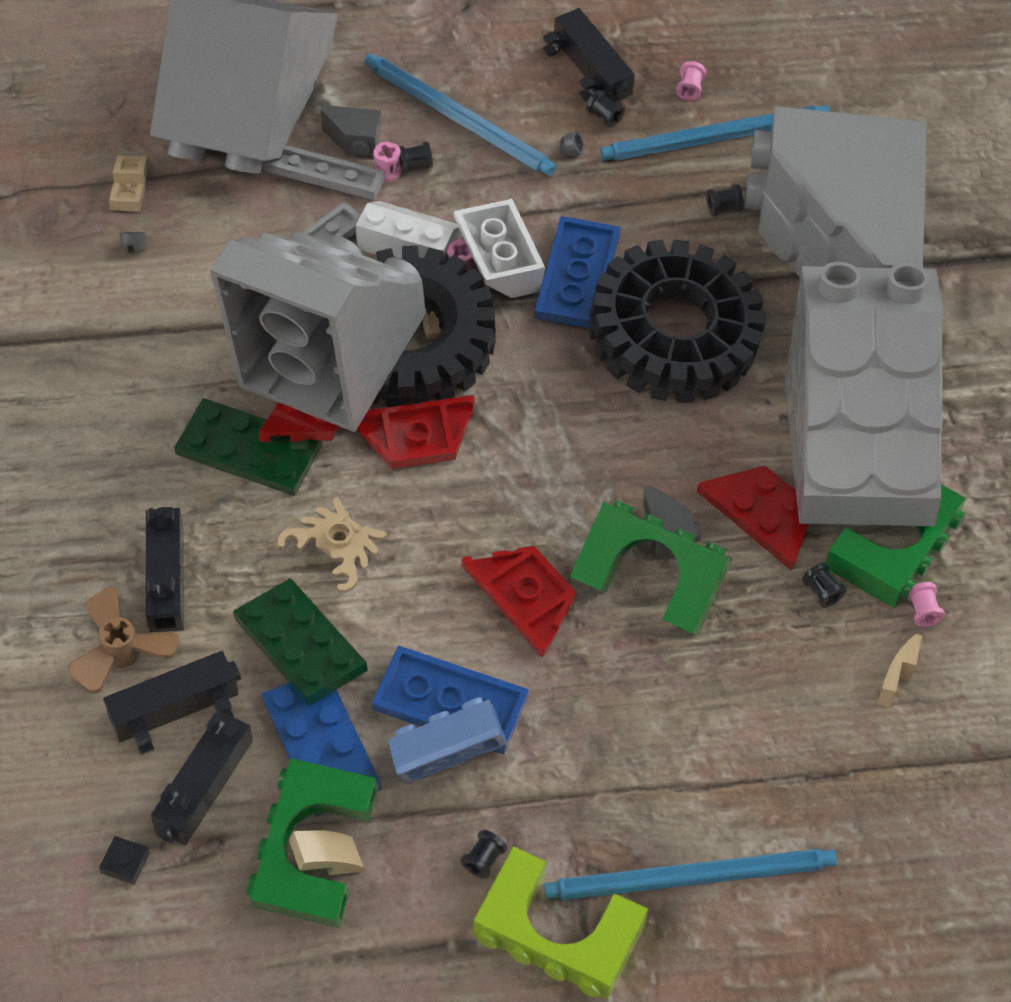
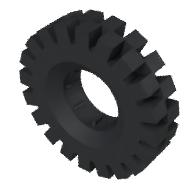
M675 239L673 240L670 252H667L663 240H656L647 243L645 252L639 245L625 250L623 259L616 256L607 265L606 273L602 272L597 282L589 315L591 317L589 323L590 340H595L593 349L599 360L609 359L607 370L617 380L628 373L629 378L626 386L638 393L642 392L646 384L652 385L651 398L667 401L670 390L676 391L677 403L694 402L697 391H699L703 400L717 397L721 387L726 391L732 389L739 383L741 375L745 377L752 367L766 324L765 311H761L764 303L759 290L751 291L754 281L745 270L733 275L737 264L735 261L724 254L716 263L711 262L714 249L699 244L696 254L691 255L689 254V241ZM665 297H677L688 300L697 305L708 319L706 330L701 334L691 337H678L667 334L657 328L647 315L649 305L653 301Z
M402 246V260L415 267L422 279L425 309L429 315L431 311L435 312V316L439 319V328L442 331L427 346L402 352L374 399L373 404L375 405L382 395L386 397L387 408L404 405L405 398H412L413 404L429 402V395L433 394L436 395L438 400L455 398L454 386H458L465 392L476 383L475 372L483 375L490 364L489 354H494L496 343L495 307H493V297L489 287H483V278L474 268L467 272L466 262L453 255L444 263L443 250L429 247L423 259L419 258L418 246ZM392 248L376 252L377 261L383 263L388 258L395 257Z

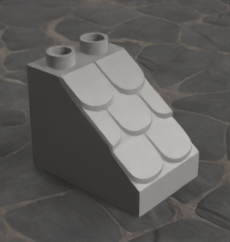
M171 0L150 136L170 140L168 155L188 160L203 161L205 149L208 148L227 152L225 167L248 173H261L263 161L282 157L283 148L291 137L294 126L313 92L315 81L332 48L338 13L276 0Z
M775 106L771 132L757 130L754 132L750 168L764 169L765 171L764 174L748 172L744 209L760 210L759 234L776 256L788 262L799 277L802 266L823 267L831 262H846L855 267L892 268L897 264L912 263L923 268L927 121Z
M263 232L260 238L244 236L240 240L230 239L210 269L239 387L352 432L357 430L426 314L422 279L415 267L400 258H388L383 263L363 256L360 249L353 242L339 236H333L326 242L310 235L293 232L289 237Z
M831 262L823 267L802 266L784 382L799 523L935 526L941 502V433L943 427V305L936 269H924L912 263H901L892 268L855 267L846 262Z

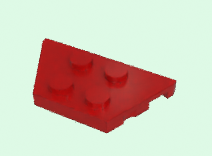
M470 395L368 410L357 431L391 469L456 460L475 408V396Z
M278 402L262 426L259 440L270 442V436H290V441H305L307 439L332 441L340 426Z
M765 465L702 481L698 484L697 493L789 570L794 569L809 525L799 523L797 497L794 488Z
M535 546L522 547L515 551L503 550L492 552V557L473 560L472 555L462 558L461 566L535 651L541 657L545 656L576 600V591Z

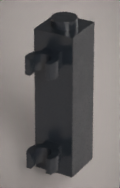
M577 8L556 17L554 32H549L543 36V39L548 44L543 47V51L548 57H551L563 49L585 76V78L579 81V84L584 89L579 91L581 98L587 102L597 90H604L607 93V97L614 102L624 100L633 95L635 74L584 12Z
M160 507L146 510L145 616L150 633L184 630V531L180 508Z
M223 650L103 697V701L119 743L134 737L138 750L142 755L154 750L148 731L212 705H214L216 713L220 710L234 717L229 699L239 695L236 682L241 680V676L235 661L228 662Z
M220 710L218 713L213 714L206 725L207 730L172 783L167 784L160 795L161 800L150 815L157 836L169 843L177 841L185 846L187 845L252 744L253 738L249 724Z

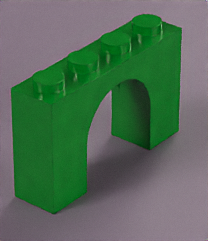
M941 484V502L935 526H916L920 540L907 548L888 549L878 546L846 527L828 551L825 563L829 566V571L895 608L901 598L906 601L908 600L913 585L917 584L914 580L918 574L922 577L926 575L933 563V559L930 558L935 551L941 553L950 538L947 535L951 528L957 530L963 522L966 513L962 509L966 497Z
M616 499L613 505L603 501L570 577L600 591L607 592L620 561L629 549L642 542H661L675 555L680 573L677 588L662 620L699 635L732 562V559L724 556L727 549L709 541L706 547L693 542L696 536L678 527L674 533L662 528L665 521L647 513L644 519L631 514L634 507Z
M290 758L288 768H282L279 775L277 788L281 790L278 803H272L269 809L267 824L271 825L268 837L262 838L257 852V859L261 860L257 874H251L246 893L250 896L249 900L254 908L340 928L350 893L347 885L310 876L297 870L288 859L289 838L300 822L319 813H332L369 822L378 791V784L375 777Z

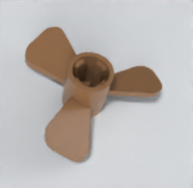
M107 587L92 596L86 604L87 614L100 627L99 638L101 645L72 661L69 665V672L72 679L83 689L95 694L102 690L112 667L126 668L131 666L138 659L139 652L162 659H169L175 656L180 643L179 636L174 632L135 635L132 623L125 618H121L117 589Z

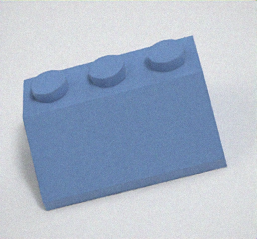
M476 698L462 705L463 710L453 714L443 711L429 717L430 723L417 728L415 724H411L396 730V736L388 739L397 775L409 784L508 745L491 701L489 699L483 701L482 698Z

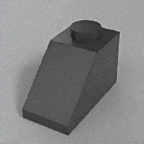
M321 105L322 130L347 155L374 157L373 151L376 145L379 144L381 136L380 110Z
M651 485L644 486L642 502L644 515L647 513L665 521L662 528L674 533L678 527L696 535L693 542L701 541L700 525L698 521L693 522L691 509ZM651 541L655 560L676 558L666 545L661 542Z

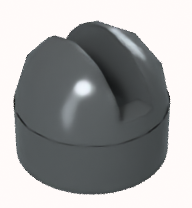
M578 131L567 133L561 138L560 150L564 155L574 157L584 153V142Z
M120 232V242L123 250L130 254L132 246H134L135 254L141 252L145 245V233Z

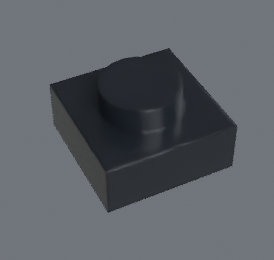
M114 836L99 866L101 874L135 885L150 854L149 848Z

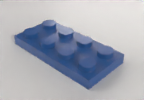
M560 216L535 308L536 319L589 328L591 318L589 315L596 285L602 272L606 273L607 265L615 257L621 231L620 226Z
M398 645L372 701V710L422 726L430 723L428 718L437 713L448 711L449 714H453L463 710L462 705L470 700L482 698L483 701L489 699L494 706L509 745L529 697V689ZM508 745L493 751L505 755Z
M290 683L261 693L262 701L289 761L290 758L375 777L378 791L382 790L381 782L337 690L310 706ZM325 813L315 814L314 816L317 817Z

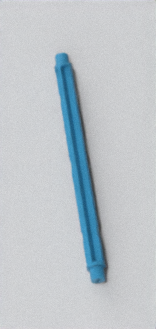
M372 53L366 56L364 64L372 68V72L538 172L542 171L549 176L556 170V164L548 160L546 155L383 57H377Z
M828 105L798 108L830 112ZM774 113L658 134L642 139L637 138L611 143V146L600 148L602 161L610 159L617 161L643 156L644 154L660 153L713 143L719 140L724 141L754 135L755 130L771 132Z
M817 848L787 853L558 878L556 882L544 883V894L546 900L560 898L561 901L611 895L614 893L620 894L821 871L823 867L836 866L837 857L834 849L821 851Z

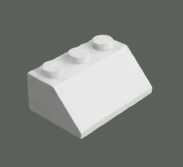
M512 199L454 211V218L485 285L511 298L540 292L545 266Z
M381 201L367 203L356 224L357 247L360 250L376 255L377 251L392 248L395 258L402 259V246H418L419 258L423 259L430 247L443 250L444 263L449 260L447 256L448 245L454 240L461 239L463 236L456 223Z

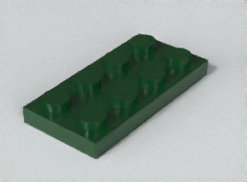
M203 398L174 449L175 454L295 496L322 447V441L313 439L290 441V436H270V442L260 441V430L267 419Z
M291 578L233 610L235 621L309 706L368 671L367 662Z

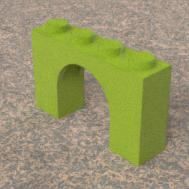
M513 846L473 921V936L477 937V940L488 948L496 949L498 947L509 952L511 957L521 964L530 965L532 963L544 969L545 973L555 980L564 981L566 979L578 985L583 993L591 997L598 998L601 996L609 999L645 926L648 908L614 893L597 928L590 936L572 944H558L548 941L533 929L527 916L528 909L546 876L547 862Z

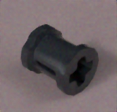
M597 90L589 98L586 110L590 114L599 116L604 120V124L607 127L612 128L624 116L625 106L621 103H615L608 98L604 90Z
M428 141L423 142L420 146L409 148L399 146L401 152L399 163L403 173H407L409 169L422 166L433 168L432 152Z
M738 184L732 185L729 189L714 191V189L707 190L706 201L711 216H718L719 212L733 209L737 212L743 210V194Z
M824 562L809 569L802 577V582L805 586L812 588L819 598L818 603L820 606L827 608L843 598L847 590L843 584H838L829 573V566Z
M480 830L477 834L478 841L469 854H464L461 857L460 862L471 874L481 879H487L491 874L490 867L500 854H505L507 845L493 832Z

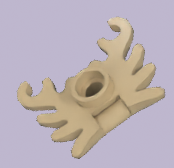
M335 497L333 505L336 513L322 507H317L315 511L321 518L303 517L301 519L302 525L312 528L285 529L280 533L277 540L278 548L284 549L287 540L296 539L298 541L296 544L298 551H302L309 541L316 542L317 550L326 553L331 557L332 561L342 562L341 565L332 571V574L335 578L340 576L349 578L348 582L338 584L337 590L340 593H346L353 590L357 585L358 577L355 562L359 559L361 568L363 570L368 568V557L364 550L366 549L373 555L378 554V548L370 539H384L387 537V532L367 526L362 527L350 518L340 499Z

